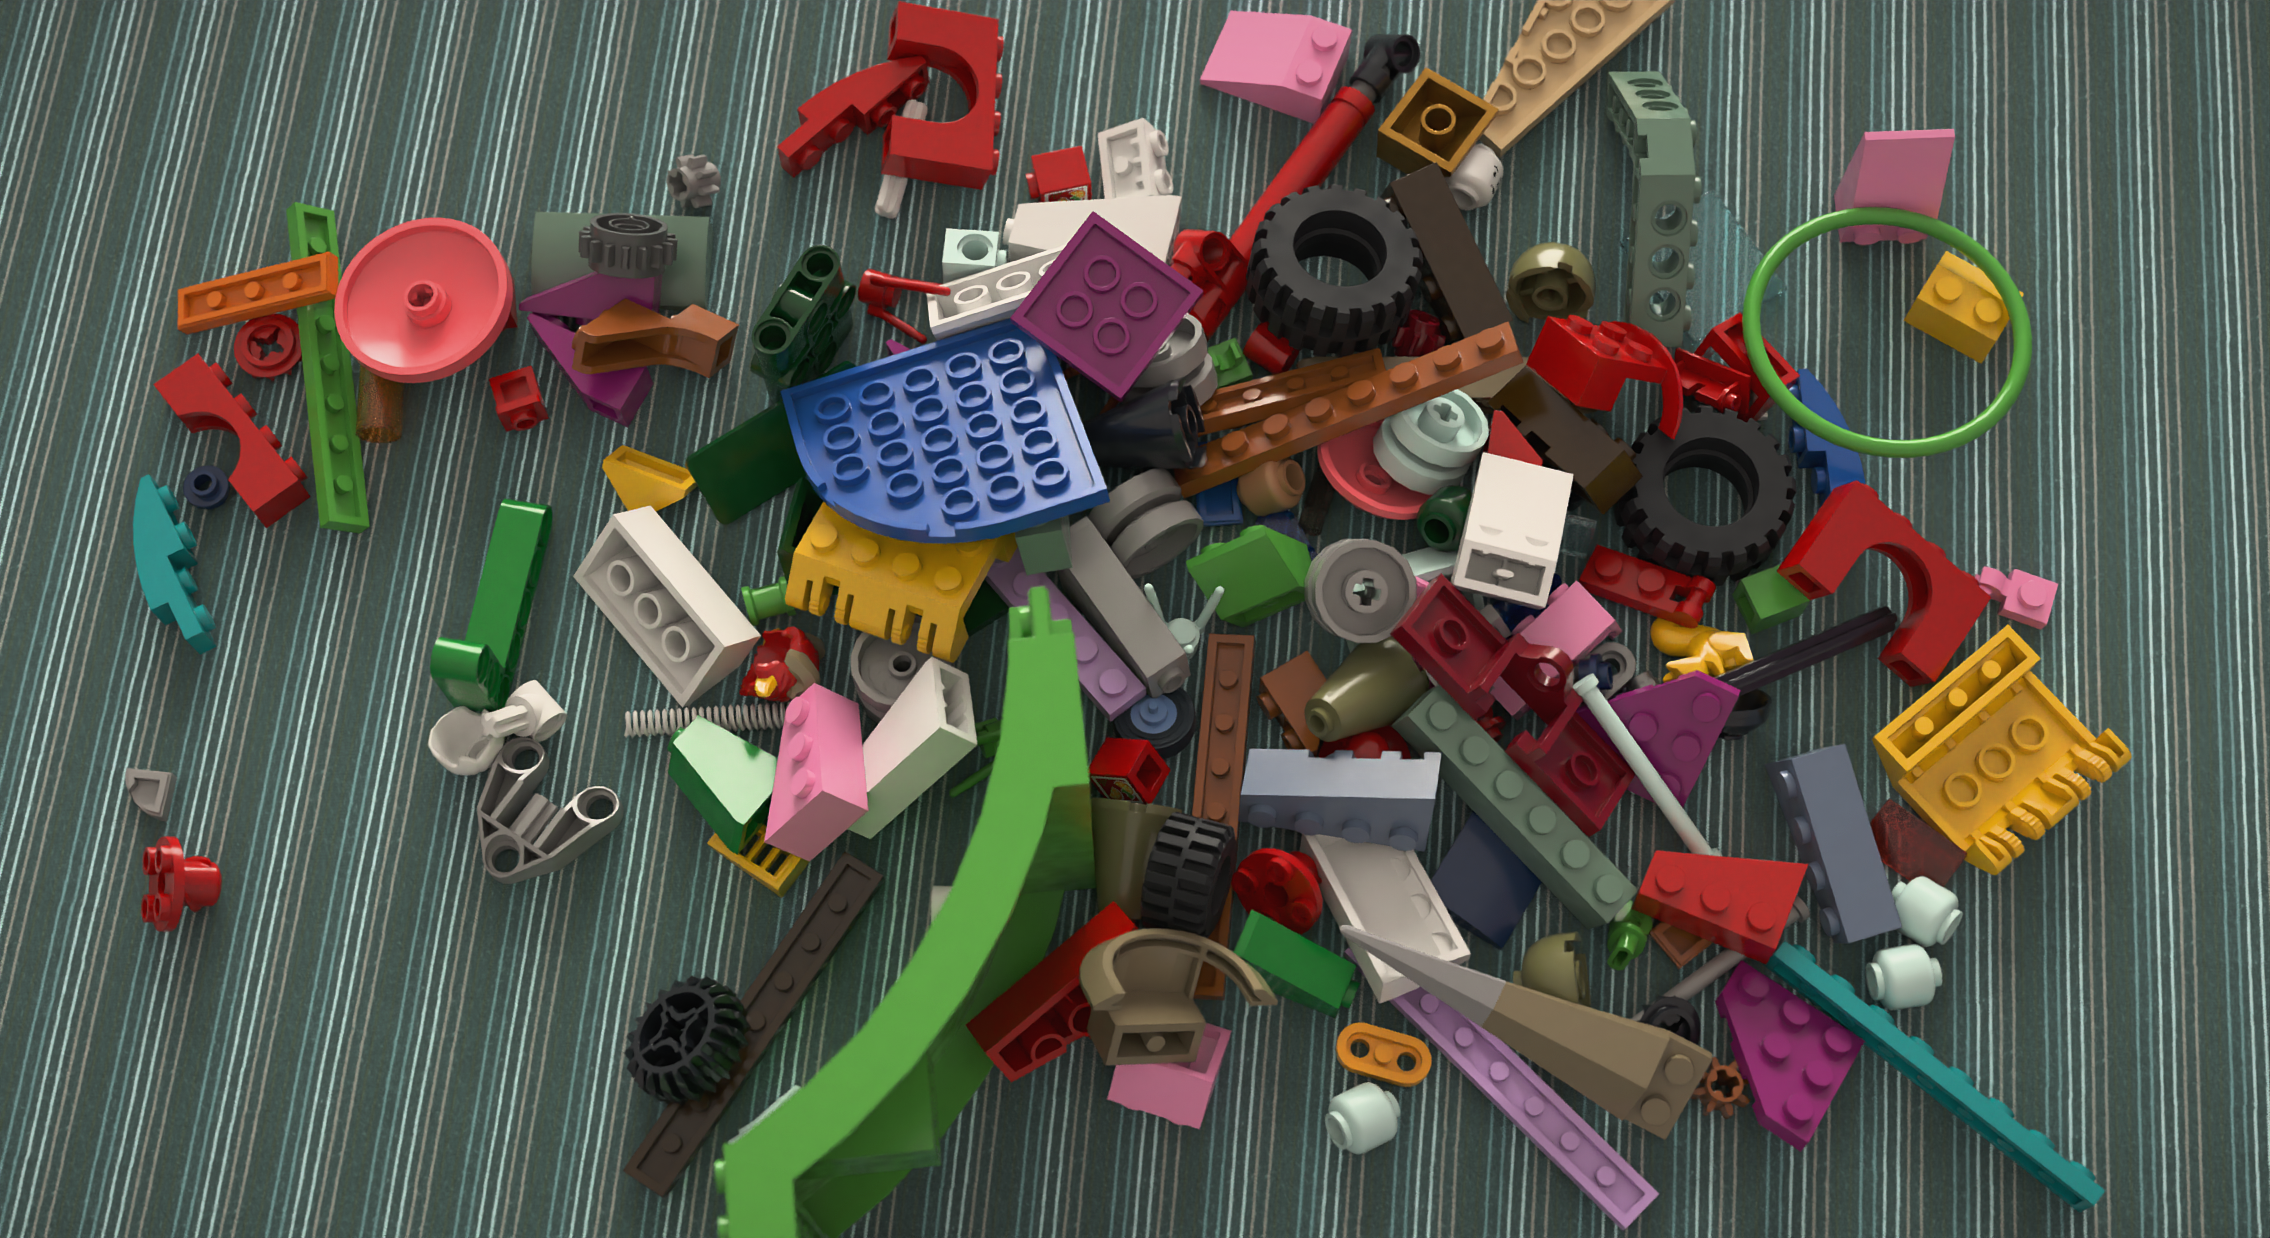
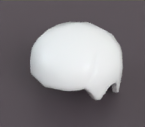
M466 706L457 707L442 716L430 731L428 747L437 761L451 773L468 776L484 772L493 765L497 755L503 748L505 737L499 739L494 737L487 738L482 733L484 727L481 719L485 714L490 713L487 709H483L482 713H476Z

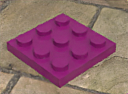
M1092 211L1010 317V320L1020 330L1116 400L1122 402L1203 296V290Z

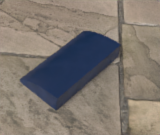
M1474 811L1431 879L1453 922L1502 951L1542 883Z

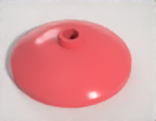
M1384 419L1317 445L1319 464L1331 486L1346 501L1368 514L1392 520L1416 519L1420 506L1432 496L1410 490L1395 481L1380 466L1373 452V438Z

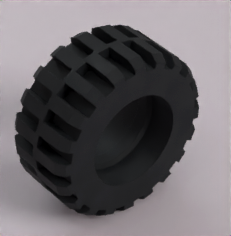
M1330 184L1328 189L1320 190L1319 185L1304 188L1302 195L1293 192L1283 197L1280 204L1272 205L1265 213L1264 220L1259 223L1255 233L1246 274L1248 281L1246 290L1249 301L1254 304V313L1262 323L1268 321L1267 330L1278 339L1282 336L1288 339V345L1296 350L1301 351L1302 347L1312 350L1314 356L1326 357L1327 353H1335L1337 358L1353 355L1354 351L1361 353L1376 349L1378 343L1380 345L1388 343L1395 337L1398 326H1404L1422 275L1423 257L1422 252L1418 248L1419 240L1412 228L1406 229L1408 221L1398 210L1394 213L1389 210L1390 204L1382 198L1372 199L1366 196L1367 191L1355 188L1353 192L1343 190V185ZM1317 256L1342 259L1358 268L1368 279V282L1348 287L1330 285L1311 276L1303 269L1299 262Z
M1698 406L1693 414H1690L1687 408H1683L1681 424L1675 439H1671L1658 428L1662 417L1650 423L1647 432L1640 433L1631 447L1637 456L1633 463L1643 477L1616 502L1617 506L1614 511L1616 525L1620 527L1625 526L1621 537L1627 548L1636 546L1639 549L1638 559L1690 577L1694 575L1703 576L1711 580L1716 586L1724 585L1728 576H1730L1731 580L1738 581L1748 576L1752 568L1758 569L1768 559L1770 553L1775 549L1784 534L1794 512L1795 504L1792 500L1797 493L1796 480L1793 477H1788L1793 468L1788 455L1783 454L1779 456L1777 453L1781 444L1773 434L1765 437L1759 432L1762 425L1752 418L1746 423L1736 418L1737 411L1725 408L1722 414L1713 413L1712 406ZM1688 467L1705 468L1717 472L1729 480L1738 491L1743 503L1744 514L1740 520L1725 526L1712 527L1694 523L1679 514L1671 505L1664 490V478L1676 470Z

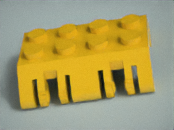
M823 501L794 551L785 602L788 606L803 611L809 610L811 614L822 616L827 611L831 601L830 598L834 585L838 586L839 591L834 621L842 625H848L849 623L851 628L885 640L891 638L893 643L904 645L909 639L915 615H921L922 620L918 633L917 650L927 655L932 652L933 657L954 663L969 638L963 618L995 558L1010 562L1018 547L1015 532L995 539L942 544L904 541L863 529L841 517Z
M2009 625L2005 626L1872 738L1892 787L1959 858L1994 876L1998 875L2012 862L2011 857L2015 859L2025 850L2018 837L2014 833L2008 832L2007 828L2027 838L2030 837L2031 840H2038L2045 834V829H2051L2080 803L2079 800H2085L2091 795L2092 791L2090 790L2089 783L2077 773L2103 783L2112 776V772L2120 770L2132 758L2131 752L2109 728L2095 738L2030 671L2041 658Z

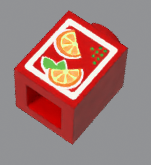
M1082 145L1031 156L1032 173L1025 174L1030 200L1038 198L1039 203L1092 200L1091 180Z
M1107 737L1088 767L1090 781L1104 798L1131 801V803L1144 805L1147 803L1152 804L1171 771L1149 740Z

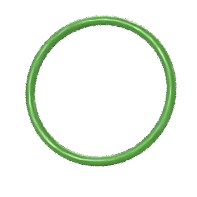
M1886 207L1851 208L1827 213L1797 226L1774 244L1759 262L1748 284L1743 303L1742 327L1747 355L1757 378L1772 400L1790 418L1814 435L1834 445L1862 454L1887 458L1924 457L1953 450L1977 439L1994 427L2008 413L2019 397L2030 369L2032 357L2030 319L2021 294L2010 275L1996 258L1970 236L1938 219L1912 211ZM1857 225L1898 226L1930 235L1960 251L1984 272L1995 286L2008 311L2014 340L2013 358L2008 377L2001 391L1993 402L1970 422L1949 432L1921 439L1890 440L1874 438L1843 429L1823 419L1802 404L1787 389L1771 365L1764 347L1760 325L1762 301L1767 285L1782 261L1802 244L1821 234Z

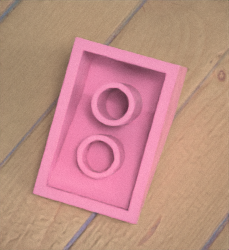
M1231 11L1200 78V84L1314 124L1327 107L1348 59L1352 30L1308 15Z
M1954 129L1864 132L1834 194L1836 211L1860 207H1886L1912 211L1938 219L1955 140ZM1857 225L1838 229L1840 242H1855L1858 245H1870L1878 241L1898 240L1900 243L1910 244L1928 237L1927 234L1915 230L1889 225Z

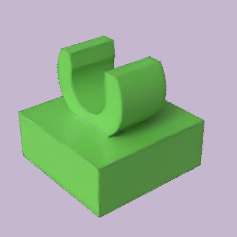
M1236 337L1207 348L1217 372L1218 386L1216 389L1253 380V373Z

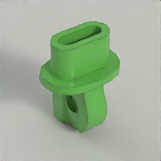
M1629 900L1615 915L1609 925L1607 948L1610 951L1607 963L1615 970L1625 969L1631 959L1638 957L1643 952L1647 942V935L1652 929L1651 917L1631 909L1633 906L1632 900Z

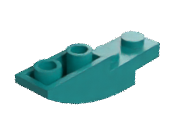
M148 474L140 478L133 517V546L142 590L150 610L165 626L177 621L185 640L201 655L217 646L210 633L211 630L216 628V625L205 605L197 606L192 595L198 591V587L188 569L198 564L191 548L198 544L186 522L184 521L179 524L174 511L180 509V506L169 486L160 487Z

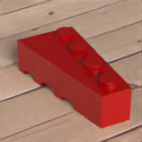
M1115 901L1111 902L966 1024V1027L985 1054L1010 1082L1066 1053L1067 1045L1085 1036L1091 1039L1086 1029L1092 1008L1079 982L1081 963L1086 954L1097 945L1125 933L1139 930Z

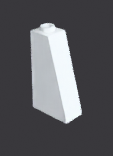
M1166 195L1018 204L1015 219L1008 218L1006 221L1003 244L1009 245L1010 262L1066 245L1091 212L1094 211L1169 265L1181 219L1182 197Z
M933 657L924 663L863 743L868 811L847 830L871 839L977 746L968 674Z

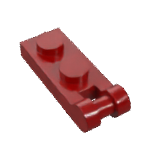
M1598 544L1579 578V583L1591 594L1687 628L1698 627L1704 614L1701 608L1704 603L1710 602L1716 590V585L1703 576L1694 575L1690 577ZM1676 594L1686 597L1685 601L1676 602L1673 600Z

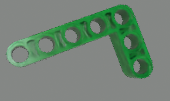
M506 498L502 501L497 514L465 641L439 637L434 644L430 661V674L455 708L466 706L468 709L482 712L483 709L493 712L505 708V703L510 695L551 533L553 512L550 505Z

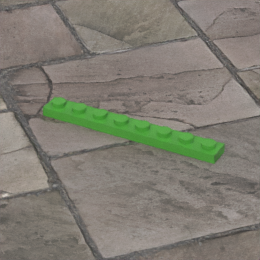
M294 202L286 209L291 260L331 252L338 257L339 286L342 277L334 211ZM335 299L297 308L320 528L361 534L370 527L351 356L350 351L346 348L338 333L334 313Z

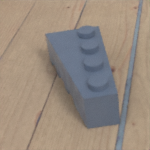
M1840 744L1819 748L1764 764L1803 864H1808L1806 877L1820 906L1819 918L1826 935L1831 936L1834 943H1852L1902 928L1846 745Z
M1249 749L1240 797L1238 821L1251 823L1261 828L1277 827L1295 830L1304 835L1320 834L1344 838L1352 843L1368 842L1391 846L1400 851L1416 850L1425 852L1435 804L1442 752H1425L1424 760L1402 759L1401 751H1382L1381 759L1356 758L1353 750H1335V753L1326 756V758H1315L1310 750Z

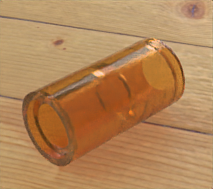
M361 364L359 368L356 436L371 443L396 442L402 437L405 383L377 376Z

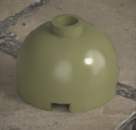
M1540 243L1527 249L1513 264L1509 276L1506 299L1510 310L1519 319L1529 323V317L1546 320L1548 316L1567 320L1569 315H1576L1585 319L1588 316L1589 308L1594 303L1596 277L1592 265L1579 250L1562 243Z
M1577 931L1557 933L1545 936L1533 943L1523 956L1522 971L1513 972V984L1591 1008L1590 981L1585 953L1576 954L1573 943L1582 942L1580 934Z

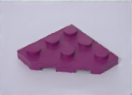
M1696 670L1680 675L1678 679L1656 686L1651 684L1619 694L1615 699L1608 700L1607 702L1683 808L1741 690ZM1588 706L1578 707L1576 712L1630 767ZM1635 775L1626 790L1656 803L1637 775Z
M1741 960L1716 998L1715 1004L1720 1018H1726L1733 1041L1730 1043L1741 1077L1742 1079H1748L1755 1098L1752 1107L1758 1124L1801 1152L1809 1143L1865 1041Z

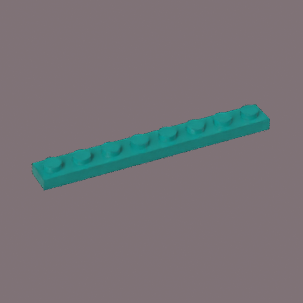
M1784 940L1775 950L1767 964H1764L1765 967L1835 1022L1863 1039L1867 1047L2076 1211L2082 1212L2095 1206L2106 1191L2094 1182L2096 1177L2088 1168L2075 1161L2068 1162L2054 1151L2055 1145L2048 1137L2037 1130H2027L2013 1119L2015 1115L2007 1105L1995 1098L1988 1099L1973 1087V1080L1966 1073L1956 1067L1948 1068L1933 1056L1934 1050L1925 1041L1916 1036L1908 1037L1894 1026L1895 1021L1889 1013L1876 1005L1868 1006L1854 995L1856 991L1848 981L1835 974L1830 976L1815 964L1817 962L1816 958L1804 947L1798 944L1790 945Z

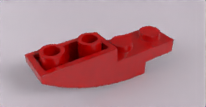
M922 56L881 63L839 80L814 95L797 108L801 126L777 146L782 168L794 178L801 171L814 167L822 154L834 143H841L847 139L856 125L866 135H869L877 127H884L889 124L892 115H896L897 110L905 105L908 100H916L925 92L930 83L927 61Z

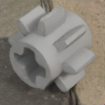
M691 154L675 158L678 168L668 170L667 188L670 195L674 199L681 201L682 208L694 206L696 209L712 205L710 195L720 192L719 188L721 185L720 173L716 166L707 162L706 155L694 157Z

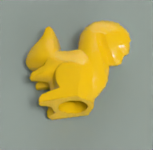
M1661 618L1655 619L1651 625L1650 636L1653 645L1660 652L1674 657H1686L1666 664V668L1670 672L1663 677L1664 683L1678 679L1680 675L1696 670L1715 677L1753 661L1745 633L1721 631L1704 625H1698L1696 628H1687Z

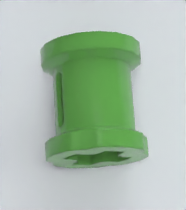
M785 576L779 577L776 583L754 589H750L749 586L741 587L750 623L753 626L759 625V621L776 615L787 613L789 616L796 615L795 608L788 606L785 602L788 585Z

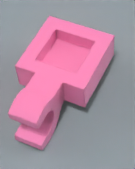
M1985 566L1982 568L1981 575L1976 574L1974 576L1979 582V587L1991 596V599L2001 602L1998 615L2040 630L2047 625L2058 587L2057 583L2018 569H2014L2006 578L1999 570Z

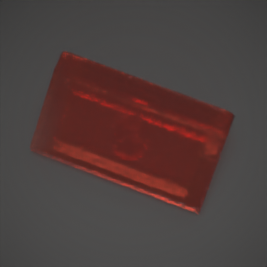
M1888 799L1880 807L1870 821L1882 862L1909 881L1916 877L1924 876L1944 887L1967 857V853L1891 799Z

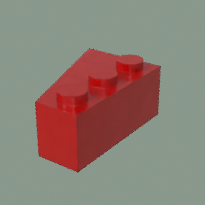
M1656 850L1631 909L1738 952L1758 962L1767 964L1777 948L1808 864Z

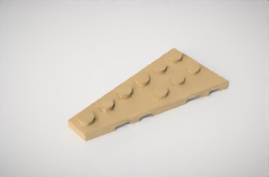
M1538 0L1524 24L1514 47L1509 51L1502 69L1483 99L1497 107L1499 113L1479 140L1491 148L1495 155L1500 158L1666 11L1675 0Z

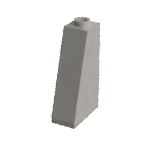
M1087 516L1070 526L1073 568L1057 570L1062 588L1110 648L1146 687V692L1151 698H1157L1163 693H1171L1177 690L1184 683L1185 679L1191 675L1186 652Z

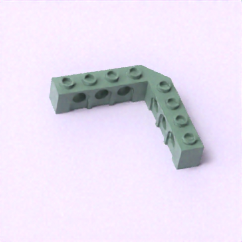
M1660 71L1608 72L1606 115L1615 124V131L1620 133L1622 143L1627 145L1629 155L1634 162L1623 322L1632 323L1647 330L1665 347H1682L1683 331H1690L1691 308L1690 305H1686L1687 289H1693L1695 280L1694 264L1689 263L1690 247H1696L1698 241V224L1696 220H1692L1693 204L1700 203L1702 190L1700 176H1696L1693 147L1696 144L1697 136L1696 122L1691 120L1687 108L1682 106L1679 96L1674 94L1672 86L1668 85ZM1668 204L1676 206L1675 212L1669 218L1662 220L1655 218L1657 211L1662 206ZM1662 248L1673 249L1671 256L1663 262L1652 261L1654 254ZM1656 292H1669V296L1664 302L1660 304L1649 303L1650 298Z

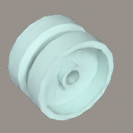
M1457 389L1385 418L1373 438V452L1380 466L1395 481L1410 490L1433 495L1439 488L1449 485L1458 486L1489 436L1488 421L1481 408L1467 394Z

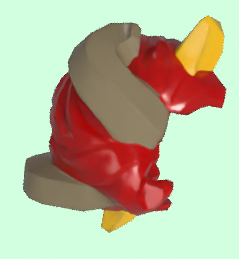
M794 626L787 627L784 630L777 628L771 631H764L762 633L763 644L757 646V653L754 654L753 659L754 662L751 664L747 675L741 680L742 684L740 685L739 695L784 703L802 695L812 684L820 685L819 665L820 660L825 655L824 642L816 636L804 633L801 629Z

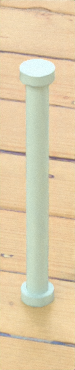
M1592 673L1575 683L1573 689L1584 699L1583 701L1692 854L1722 856L1717 848L1711 849L1596 686L1599 683L1596 676Z

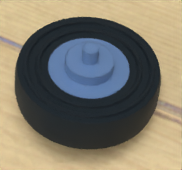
M1181 687L1171 693H1163L1157 698H1151L1146 692V696L1113 720L1116 738L1149 740L1162 759L1173 757L1184 750L1190 743L1196 728L1194 704L1187 692Z

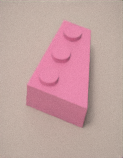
M1576 580L1570 587L1564 583L1554 590L1547 600L1549 607L1536 619L1529 615L1514 628L1512 635L1514 636L1519 632L1530 644L1552 646L1561 649L1570 657L1575 667L1581 659L1588 656L1607 636L1613 640L1623 631L1616 620ZM1539 663L1540 669L1547 676L1560 678L1559 672L1552 665ZM1499 676L1493 684L1495 689L1490 693L1515 719L1519 720L1531 708Z

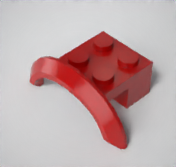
M1569 315L1567 320L1551 316L1547 317L1526 363L1528 367L1576 406L1611 412L1626 378L1661 384L1663 412L1658 428L1671 439H1675L1681 424L1683 410L1682 382L1678 367L1668 349L1652 333L1635 324L1619 321H1602L1600 325H1593L1586 319L1576 315Z

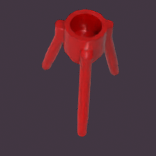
M869 268L861 278L858 288V300L869 305L868 315L883 319L909 337H912L921 344H925L927 342L925 335L888 312L886 308L888 306L893 308L897 306L902 289L949 296L951 290L948 287L939 286L942 285L941 283L901 278Z

